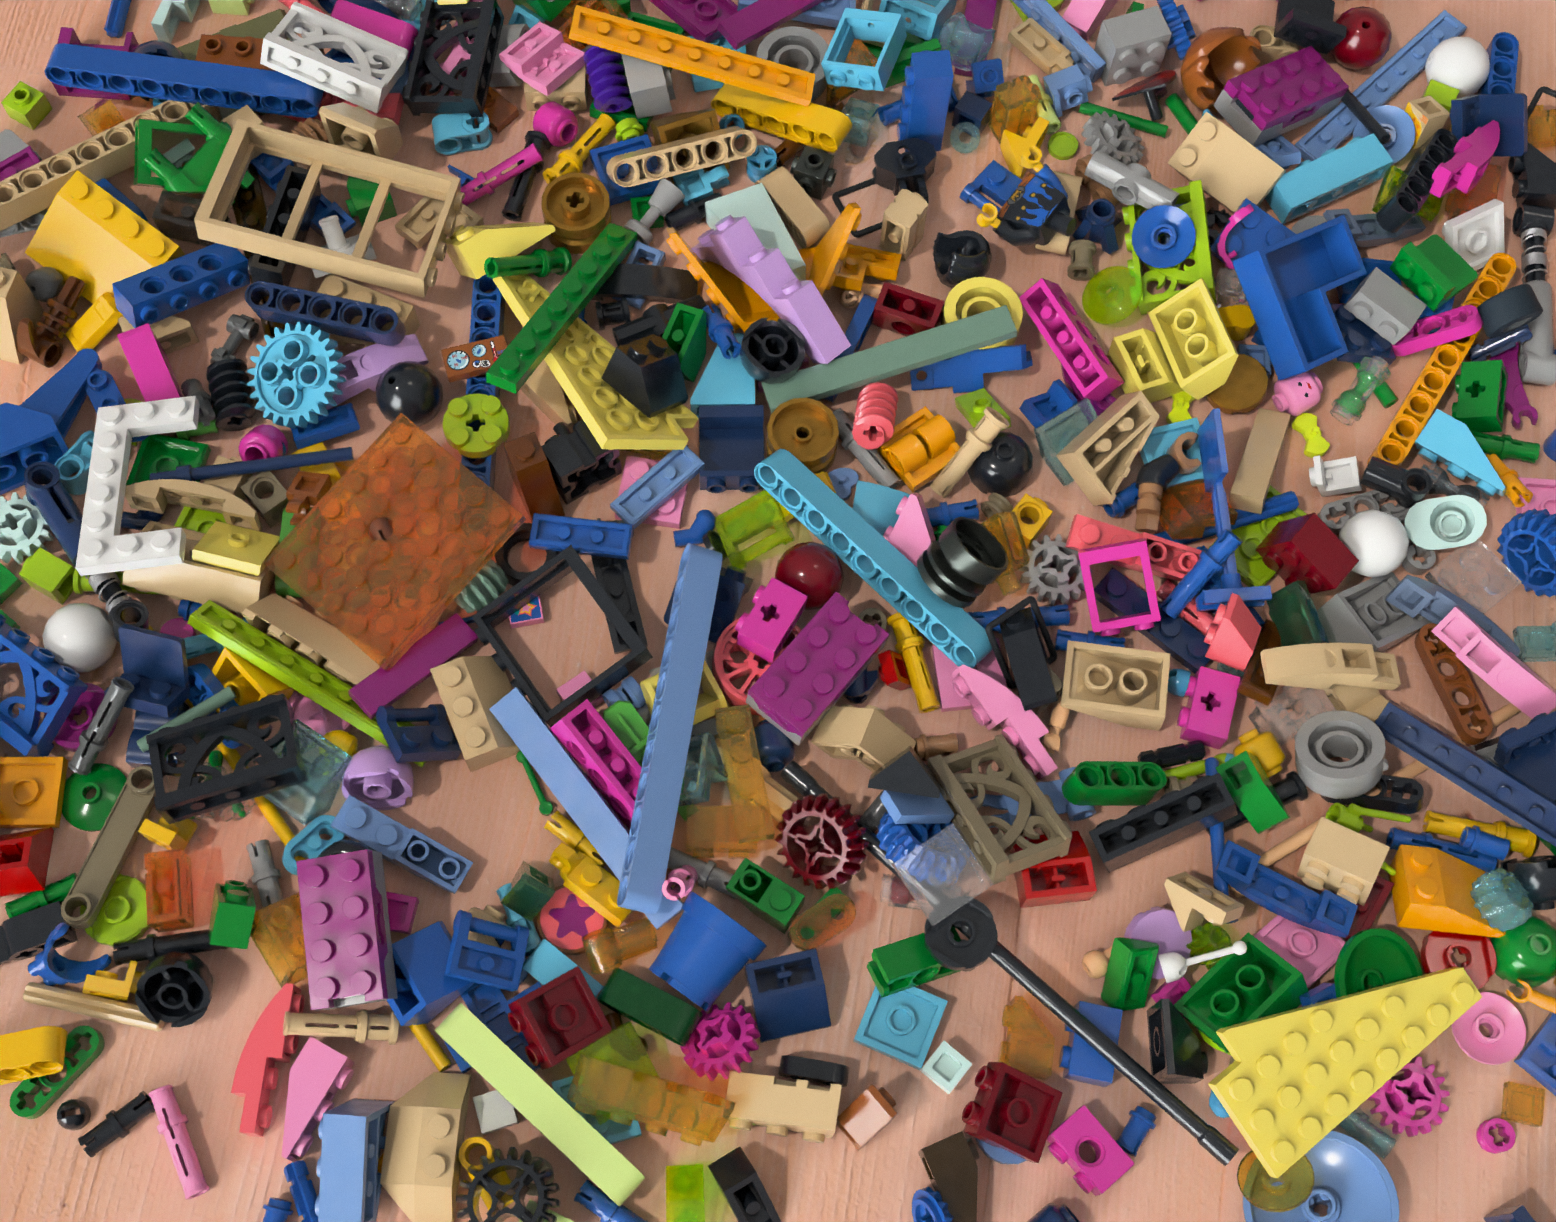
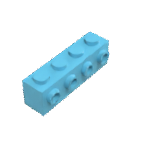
M1374 133L1363 138L1358 136L1350 140L1344 147L1337 150L1336 148H1331L1323 153L1320 158L1313 161L1305 160L1294 170L1284 173L1265 197V200L1281 223L1285 224L1384 178L1393 163V159Z

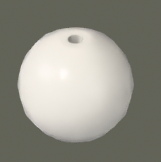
M1451 37L1443 40L1431 51L1425 65L1428 84L1432 79L1458 89L1459 93L1456 99L1477 92L1486 82L1490 71L1487 51L1480 42L1471 37Z
M1370 509L1358 512L1345 522L1338 537L1359 560L1351 571L1366 577L1375 578L1388 575L1397 569L1407 556L1409 540L1406 528L1397 517L1379 510Z
M72 603L57 609L48 619L42 635L44 648L55 655L54 660L60 665L70 667L77 672H91L103 666L113 655L117 644L113 634V624L108 614L103 609L88 603Z

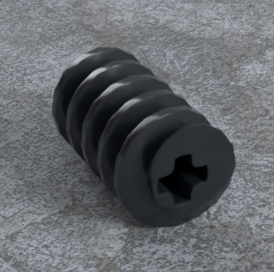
M240 359L221 360L207 367L206 378L209 382L210 399L216 415L215 424L217 428L224 431H240L248 428L252 423L250 418L256 413L255 407L252 406L254 399L250 398L252 388L247 386L250 379L248 373L245 372L247 364Z

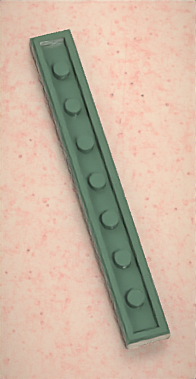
M1007 305L834 359L828 364L821 363L799 370L792 378L783 383L767 384L762 382L761 384L772 414L780 404L790 399L807 397L820 400L1017 337V329Z

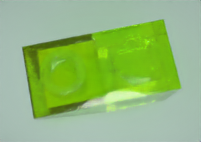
M703 1164L666 1166L667 1222H705Z

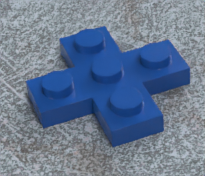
M539 981L508 1001L500 988L474 983L461 995L468 1009L534 1072L540 1069V1065L534 1066L527 1058L525 1047L529 1044L523 1033L515 1032L508 1020V1013L511 1012L508 1004L541 987ZM445 1042L461 1072L464 1074L471 1070L473 1067Z

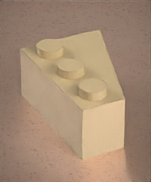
M1142 391L1121 395L1056 455L1093 506L1113 503L1117 496L1115 492L1122 479L1128 476L1137 452L1142 450L1160 417Z

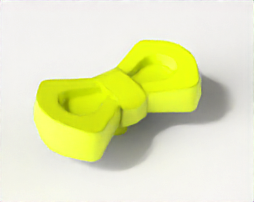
M1185 391L1171 396L1173 400L1172 410L1166 417L1167 423L1171 424L1192 419L1188 410L1189 404L1195 398Z
M1302 413L1297 416L1292 422L1291 427L1301 433L1306 441L1304 455L1310 458L1318 455L1324 456L1329 449L1330 443L1321 436L1320 428L1317 426V416L1311 413Z

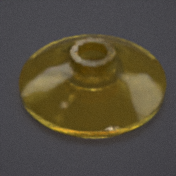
M1251 1150L1243 1157L1237 1171L1238 1185L1243 1196L1255 1207L1269 1212H1285L1297 1208L1309 1198L1315 1183L1313 1167L1305 1155L1279 1178L1269 1176L1253 1150ZM1274 1182H1281V1183H1283L1282 1185H1279V1186H1272V1185H1271V1184L1274 1183Z

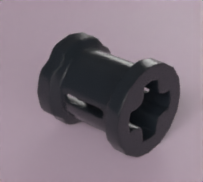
M621 297L620 301L601 304L600 301L595 302L600 330H604L605 326L631 321L626 297Z

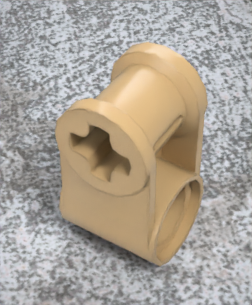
M1257 25L1251 30L1249 35L1256 37L1260 42L1262 51L1252 46L1255 56L1260 60L1259 65L1268 64L1299 51V45L1274 37L1275 27Z

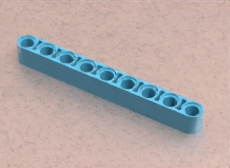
M779 449L755 466L754 475L761 487L820 541L835 552L844 563L958 667L963 664L974 668L993 650L985 629L962 608L945 602L931 591L923 581L918 568L792 453L785 449Z

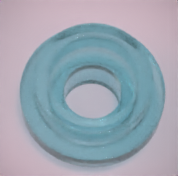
M970 122L957 124L951 131V145L960 153L972 152L980 142L978 128ZM962 132L970 133L971 140L968 143L961 142L959 136Z

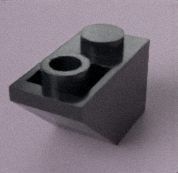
M1528 142V151L1525 155L1510 156L1508 168L1513 174L1514 182L1512 196L1516 198L1517 206L1519 204L1553 207L1555 210L1556 163Z

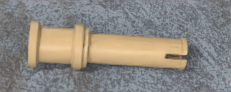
M985 408L983 411L985 415L974 429L969 428L965 436L966 441L930 484L931 489L938 495H942L943 498L948 496L982 452L989 451L992 448L991 443L1000 431L1009 427L1010 424L1007 419L993 408Z
M367 1010L357 1011L356 1015L290 1013L285 1011L283 1023L284 1036L352 1037L354 1041L364 1044L366 1040L388 1041L389 1045H395L399 1030V1021L393 1011L390 1015L368 1014ZM306 1023L337 1024V1026H336V1027L305 1026V1024H306ZM345 1025H354V1028L345 1027ZM371 1026H385L384 1029H377V1028H370V1027H371Z

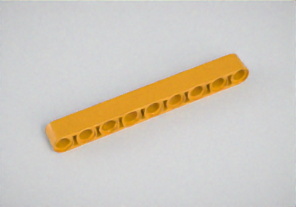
M1506 253L1493 254L1478 274L1459 307L1473 305L1477 308L1489 298L1503 292L1517 268L1514 258ZM1481 329L1471 336L1435 346L1370 455L1367 464L1371 457L1374 456L1396 466L1401 465ZM1383 456L1388 457L1391 461L1386 460Z

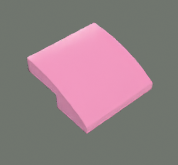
M540 21L499 54L500 60L514 74L546 96H549L586 65L583 58L585 52L565 43L562 32Z

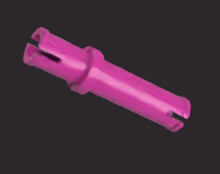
M532 143L524 150L507 158L487 172L481 171L477 173V178L461 187V192L465 193L462 203L468 206L487 193L492 195L497 187L518 176L536 163L543 161L544 159L536 145ZM520 160H524V162L520 165L516 166L515 168L511 169L505 174H502V171L516 164ZM492 177H497L495 180L486 184L482 188L475 190L476 187L488 181Z

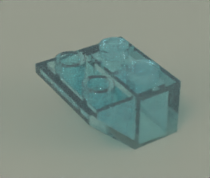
M296 719L295 724L308 781L262 796L305 826L330 810L352 756L299 719ZM285 740L272 749L278 758L288 756Z

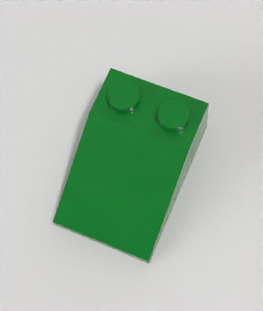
M1249 932L1240 940L1247 945L1245 954L1237 955L1233 953L1223 956L1174 1004L1175 1008L1185 1019L1226 1053L1229 1051L1217 1035V1030L1296 1009L1301 1004L1299 996L1309 991L1304 976L1300 971Z

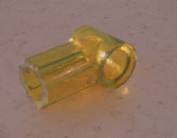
M646 917L613 930L611 928L595 930L582 937L592 974H603L613 971L622 965V961L658 948L655 930L650 920Z

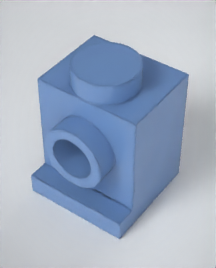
M1077 64L1043 77L1045 93L1052 98V107L1057 117L1063 116L1062 111L1088 102L1087 93L1093 91L1088 74L1083 75Z

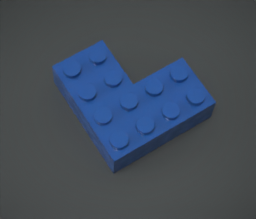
M1341 215L1232 261L1278 380L1307 372L1349 352L1326 295V291L1367 274L1345 215Z

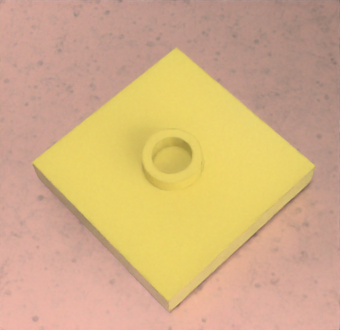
M215 521L193 548L192 560L260 576L278 551L280 536Z

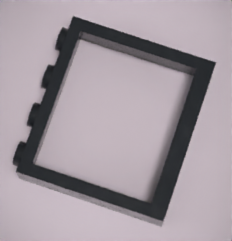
M572 545L471 616L478 625V628L474 630L477 637L484 646L490 643L495 649L496 653L492 655V658L503 672L509 669L515 678L510 681L513 688H519L525 696H528L533 704L532 706L550 727L586 699L591 703L653 658L647 647ZM574 571L631 649V652L551 709L494 627Z

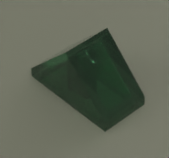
M523 861L500 903L531 922L555 893L553 879Z

